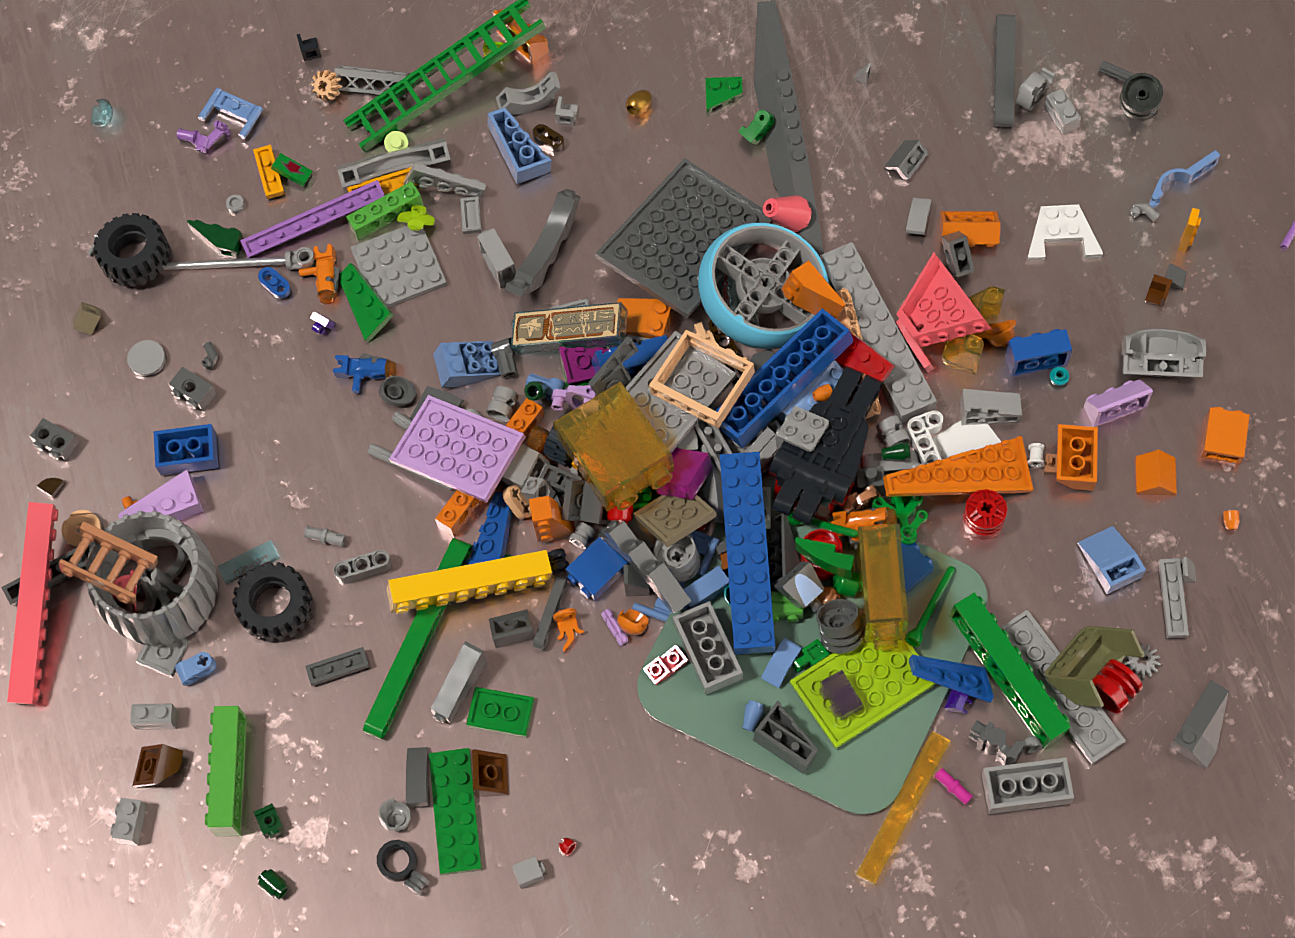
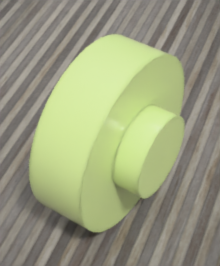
M400 131L390 132L384 140L385 149L387 152L407 148L408 139L406 135Z

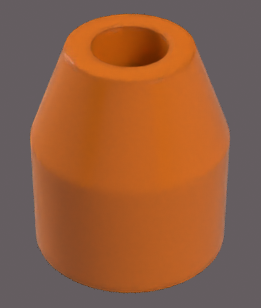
M829 384L818 387L812 392L814 401H827L833 390Z
M1229 510L1223 512V522L1227 530H1237L1240 522L1239 511Z

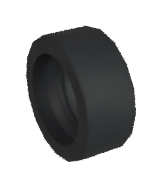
M391 840L379 849L377 866L381 874L388 880L394 882L403 881L409 878L411 872L416 869L417 856L414 849L407 842ZM393 849H402L409 856L408 866L401 872H391L385 865L386 855Z

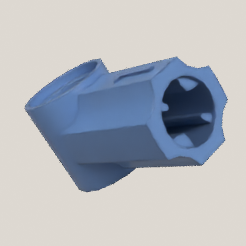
M532 373L528 375L526 385L532 381H542L545 383L548 389L545 399L553 402L551 397L554 389L565 390L566 383L558 378L547 379Z

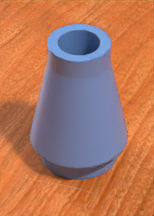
M749 700L748 705L745 704L742 729L754 732L755 727L765 712L763 710L765 705Z

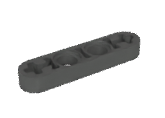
M557 576L554 581L533 641V648L544 650L554 623L553 615L558 612L567 586V578Z

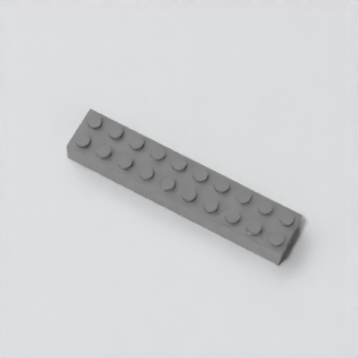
M853 242L819 255L825 266L829 285L835 292L842 288L849 291L863 341L895 365L889 376L883 381L881 387L895 416H898L903 424L916 416L934 411L937 400Z

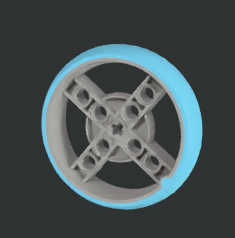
M770 223L743 224L720 235L705 252L698 276L700 298L712 322L731 339L753 348L778 349L785 345L815 316L794 305L784 296L781 289L789 277L786 269L793 260L799 266L809 260L829 284L825 266L813 247L793 231ZM742 244H762L773 247L778 252L773 259L757 258L750 261L732 247ZM715 267L736 281V292L741 303L734 312L727 306L718 291L715 280ZM778 310L797 323V325L783 329H769L753 325L749 321L756 312L772 313Z

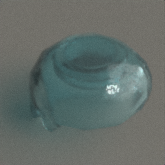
M106 99L96 100L100 104L92 109L91 125L98 127L107 126L113 118V108Z

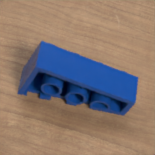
M667 335L643 340L641 342L642 345L634 342L638 352L622 363L629 376H632L633 372L641 370L668 340ZM617 346L610 348L605 353H602V350L595 351L591 360L595 374L618 348Z

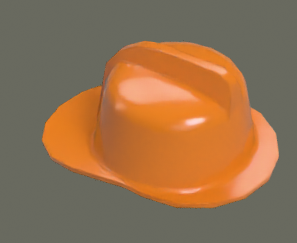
M1016 320L989 324L992 329L973 333L972 336L978 339L986 338L995 347L1007 346L1009 340L1016 337L1013 328L1016 325Z

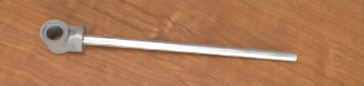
M302 247L297 251H286L285 257L171 262L162 267L164 270L286 264L287 270L316 267V261L311 249Z

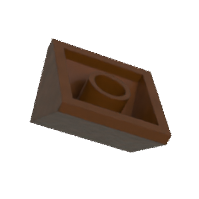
M472 750L473 790L476 797L508 795L507 754Z

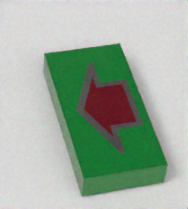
M282 153L279 154L271 167L273 171L302 187L305 186L313 173L309 168Z

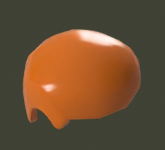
M628 609L624 614V610L619 613L617 623L627 634L639 635L645 631L649 624V618L636 610Z

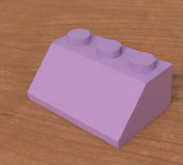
M1140 379L1134 382L1130 380L1121 387H1111L1100 395L1093 394L1089 396L1085 401L1084 409L1093 427L1146 408L1153 390Z

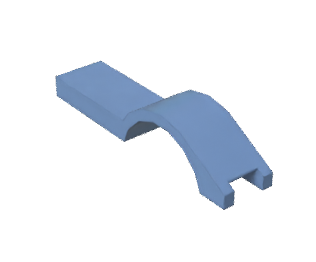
M1215 150L1187 170L1180 168L1165 172L1159 178L1149 205L1154 208L1160 204L1159 198L1163 195L1161 187L1171 181H1181L1189 184L1217 165L1220 154Z

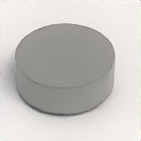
M231 195L226 200V207L232 214L241 213L245 208V202L240 195Z

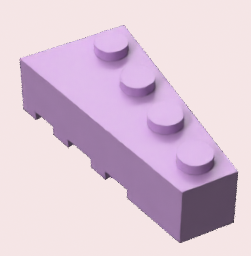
M185 470L120 512L118 516L120 519L125 514L131 515L137 513V511H157L163 515L168 514L180 521L204 511L193 479L188 470Z

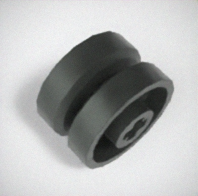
M1136 73L1130 76L1125 81L1119 98L1122 111L1128 117L1135 120H1145L1152 117L1159 109L1163 97V87L1160 81L1151 74Z

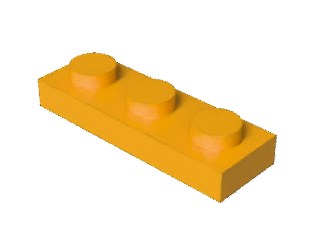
M271 144L253 149L266 198L271 199L285 195L279 173L271 169L272 164L275 162Z
M1192 208L1178 251L1186 252L1187 247L1192 246L1201 222V217H1198L1200 209Z

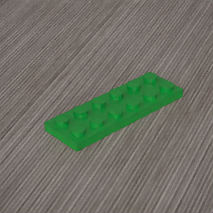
M463 748L429 753L440 875L482 870L470 749Z

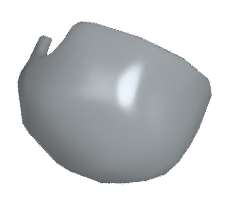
M392 798L383 802L380 806L379 820L385 829L399 832L404 830L410 823L411 811L404 802H398Z

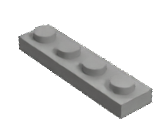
M1180 558L1159 559L1167 638H1186L1189 636Z

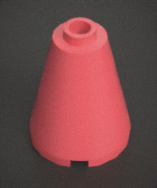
M798 195L770 198L763 205L765 216L778 226L787 228L794 233H798L802 228L805 229L808 226L812 211L809 208L807 199Z

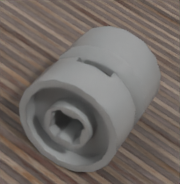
M497 386L492 395L493 400L489 402L486 413L496 420L508 422L513 413L512 407H515L519 395L510 388Z
M898 416L888 417L876 426L880 437L885 438L883 442L886 448L900 442L910 443L911 441L907 431L902 429L903 424Z

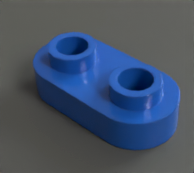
M265 267L259 271L258 279L261 285L276 298L283 299L290 294L291 287L288 281L271 267Z

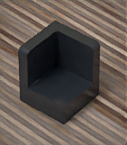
M297 34L304 61L322 57L316 37L302 41L301 35Z

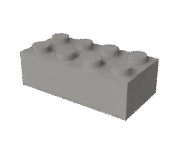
M710 601L673 616V625L705 695L743 680V672Z
M1067 757L987 767L982 771L988 814L1071 804L1074 799Z

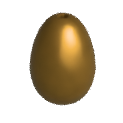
M639 90L630 95L626 101L628 113L633 116L643 114L651 104V93L647 90Z

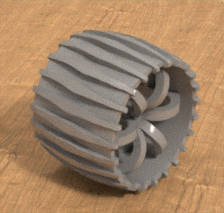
M137 511L135 514H125L123 518L115 522L111 521L110 525L104 530L105 532L143 550H150L152 547L174 546L178 549V556L173 566L166 572L161 571L157 567L154 570L150 568L145 569L140 578L141 584L137 585L136 595H145L146 599L138 613L131 614L120 608L111 593L86 582L89 597L101 618L120 635L134 642L146 643L150 646H157L158 644L172 645L173 642L183 641L193 632L199 631L198 628L208 621L209 614L215 607V598L218 595L217 571L205 543L189 526L168 514L163 515L157 511ZM96 542L91 543L89 547L90 552L85 559L86 571H88L101 548L100 544ZM113 550L108 551L95 575L106 580L119 558V553ZM189 557L192 573L190 574L187 586L171 582L182 571ZM167 593L179 595V597L174 598V601L171 602ZM158 597L163 607H161L162 609L152 612Z

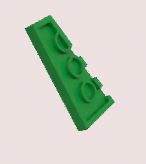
M349 263L340 273L339 280L364 340L370 342L394 314L357 267Z

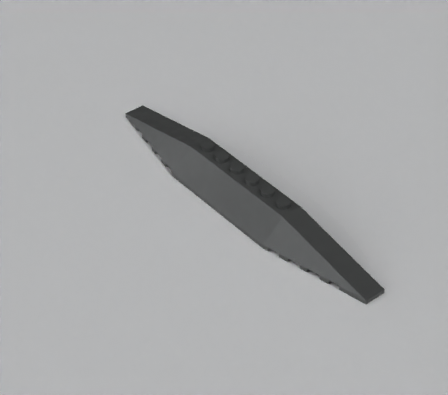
M776 1L757 2L754 87L758 109L772 113L775 118L774 124L764 135L771 179L779 197L798 195L807 199L809 208L812 211L811 219L805 229L802 228L796 234L806 240L818 255H822L824 250L809 161Z

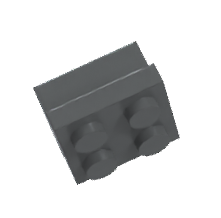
M566 480L562 519L609 524L611 521L607 517L608 502L615 500V496L626 497L627 488L620 484L594 480Z

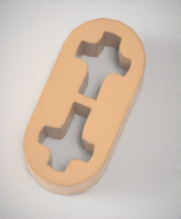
M516 485L506 487L503 490V499L515 516L519 519L530 517V504L521 494V489Z

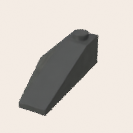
M782 513L771 518L770 529H767L766 533L771 591H778L774 586L800 563L788 517Z
M1211 680L1170 745V748L1204 769L1208 767L1217 752L1229 690Z

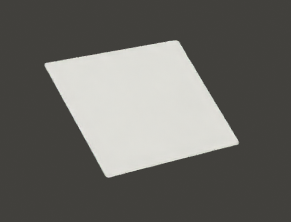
M961 420L932 438L943 459L1001 442L988 424L961 425Z

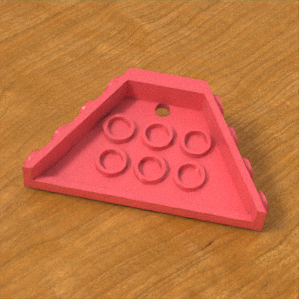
M934 252L896 314L920 347L939 342H950L954 338L992 329Z

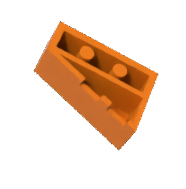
M543 496L529 499L537 542L546 543L555 538L567 537L575 533L574 520L562 519V507H559L558 502L553 498Z

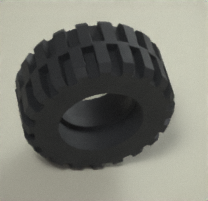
M126 213L122 214L119 218L117 216L112 218L111 222H106L103 225L104 228L99 230L97 233L98 237L94 240L93 253L104 275L110 281L119 283L121 286L129 284L132 287L137 286V284H146V281H152L156 278L157 274H161L164 270L162 266H166L168 263L167 258L170 256V246L160 225L153 218H149V216L144 214L140 216L139 213H132V215ZM133 242L146 243L144 248L135 256L129 258L118 257L120 251L126 245Z
M266 562V566L263 567L261 564L256 565V569L252 572L249 569L245 572L246 577L239 579V588L235 587L233 592L235 597L232 599L235 615L243 628L251 636L254 635L256 639L263 640L265 638L267 642H274L275 638L283 641L285 636L293 637L296 635L295 631L297 629L301 631L305 627L303 622H308L310 618L308 612L312 611L313 606L311 603L312 595L302 575L296 572L293 567H285L284 563L277 562L276 565L272 562ZM278 587L289 591V604L278 615L265 617L256 612L255 605L257 599L266 590Z

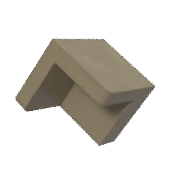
M81 302L73 319V328L92 335L101 317L100 308Z

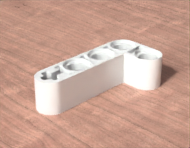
M934 410L910 419L908 422L907 433L911 439L910 443L913 450L917 451L920 464L929 460H942L931 435L940 432L942 428L943 415L939 411ZM936 420L938 424L933 425L929 421ZM918 427L920 431H913L911 428ZM924 443L928 445V447L921 448L919 444Z

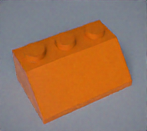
M495 10L493 12V16H495L502 10ZM515 20L505 25L513 37L522 32ZM497 30L496 32H497L502 38H504V36L502 35V33H501L499 30ZM537 34L516 50L533 65L549 52L548 41L543 35Z
M940 211L941 237L960 231L967 236L969 247H973L975 244H983L986 247L999 244L1000 220L997 211Z
M1058 424L1056 481L1075 490H1094L1097 483L1098 427Z

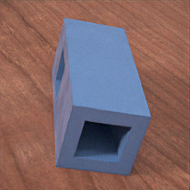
M717 566L683 589L691 602L683 607L684 610H690L709 602L724 592L725 588L729 585V578L720 566Z

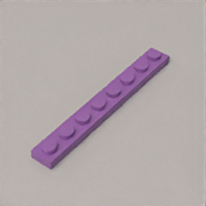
M378 180L240 241L248 258H251L353 213L385 195Z

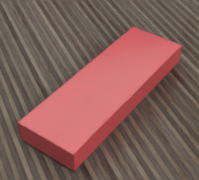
M901 320L895 321L899 331L928 373L932 371L934 367Z

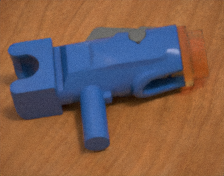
M363 353L359 358H349L348 355L335 356L338 365L342 367L333 369L334 376L338 379L354 377L352 393L355 394L359 393L361 379H364V377L380 379L395 376L396 362L391 361V359Z

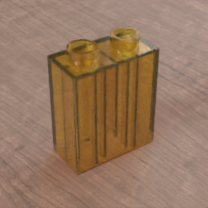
M621 381L553 422L557 439L606 511L617 507L618 510H624L637 501L638 492L648 486H651L652 489L661 488L672 478L671 472L675 470L672 454Z
M900 524L858 527L856 552L864 643L873 642L875 650L896 649L899 647L898 640H905L908 625Z

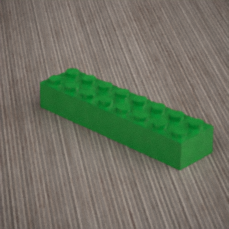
M974 592L956 603L949 617L1033 736H1036L1041 741L1044 750L1064 737L1071 728L1069 725L1070 721L1065 714H1061L1057 708L1056 700L1053 697H1049L1046 693L1043 682L1037 680L1033 675L1034 671L1030 664L1023 661L1020 650L1011 644L1008 633L1004 629L1001 630L998 626L995 615L988 612L982 597L977 596Z

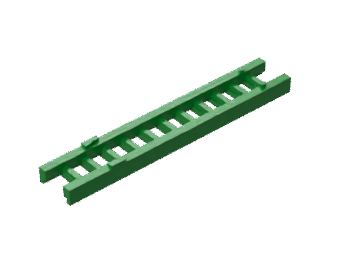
M515 1L345 118L343 121L350 131L363 124L367 132L371 133L369 137L359 143L360 148L367 152L383 141L390 132L400 131L420 114L546 29L542 19L528 27L520 14L532 7L529 1ZM515 20L522 32L513 37L505 25ZM497 30L502 33L507 41L500 47H497L490 37ZM483 40L492 51L484 58L475 48V45ZM469 50L477 63L466 69L459 56ZM454 60L462 73L451 80L443 67ZM437 71H440L447 83L436 90L428 78ZM424 81L432 93L423 100H420L413 88ZM409 91L417 104L405 111L398 98ZM394 102L402 114L390 121L383 109ZM379 112L386 125L375 132L368 119Z

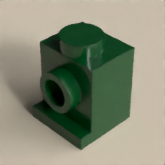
M272 803L253 812L265 838H275L281 834V831L285 830L278 811ZM272 819V822L270 824L265 823L266 821Z

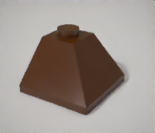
M165 744L142 747L132 786L157 785L179 771V767L183 762V750Z

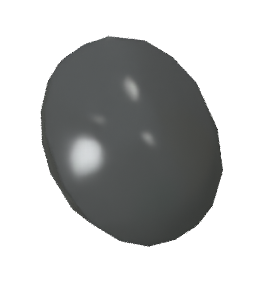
M400 376L388 377L379 387L381 399L393 406L407 405L413 401L416 395L413 384Z

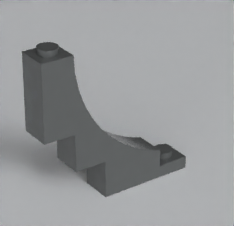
M565 189L557 193L553 208L539 239L526 260L517 269L514 280L506 284V291L523 297L542 286L548 265L555 262L561 241L569 236L581 196L576 195L575 191Z

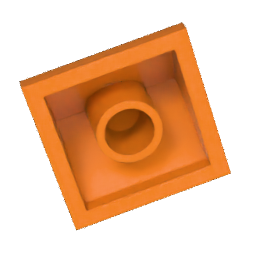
M1155 450L1135 457L1136 494L1177 495L1175 457L1161 450Z

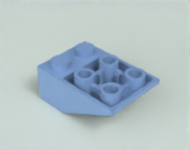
M493 341L440 343L433 356L441 387H461L501 376L498 362L491 350Z
M1113 526L1077 543L1106 594L1142 578L1146 571L1136 552Z

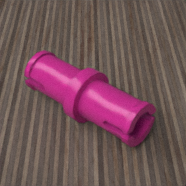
M943 767L934 776L948 789L947 792L949 794L955 795L964 805L974 796L960 784V780H955Z

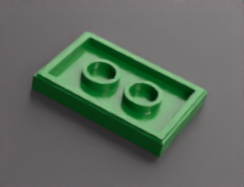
M475 687L466 726L526 738L535 699L530 696Z

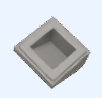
M1183 557L1180 562L1183 583L1196 582L1195 564L1187 557Z

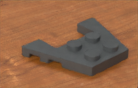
M629 336L624 339L588 383L605 409L612 404L632 381L622 364L638 352L636 345Z

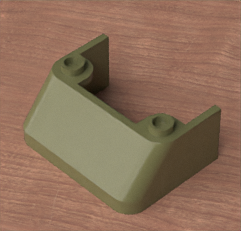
M1087 626L1075 635L1047 668L1045 676L1052 686L1074 704L1102 708L1104 704L1092 679L1110 659L1122 662L1126 656L1143 658L1145 654L1133 629Z

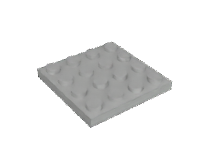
M407 226L350 247L361 274L388 308L447 286L424 228L419 231H412Z

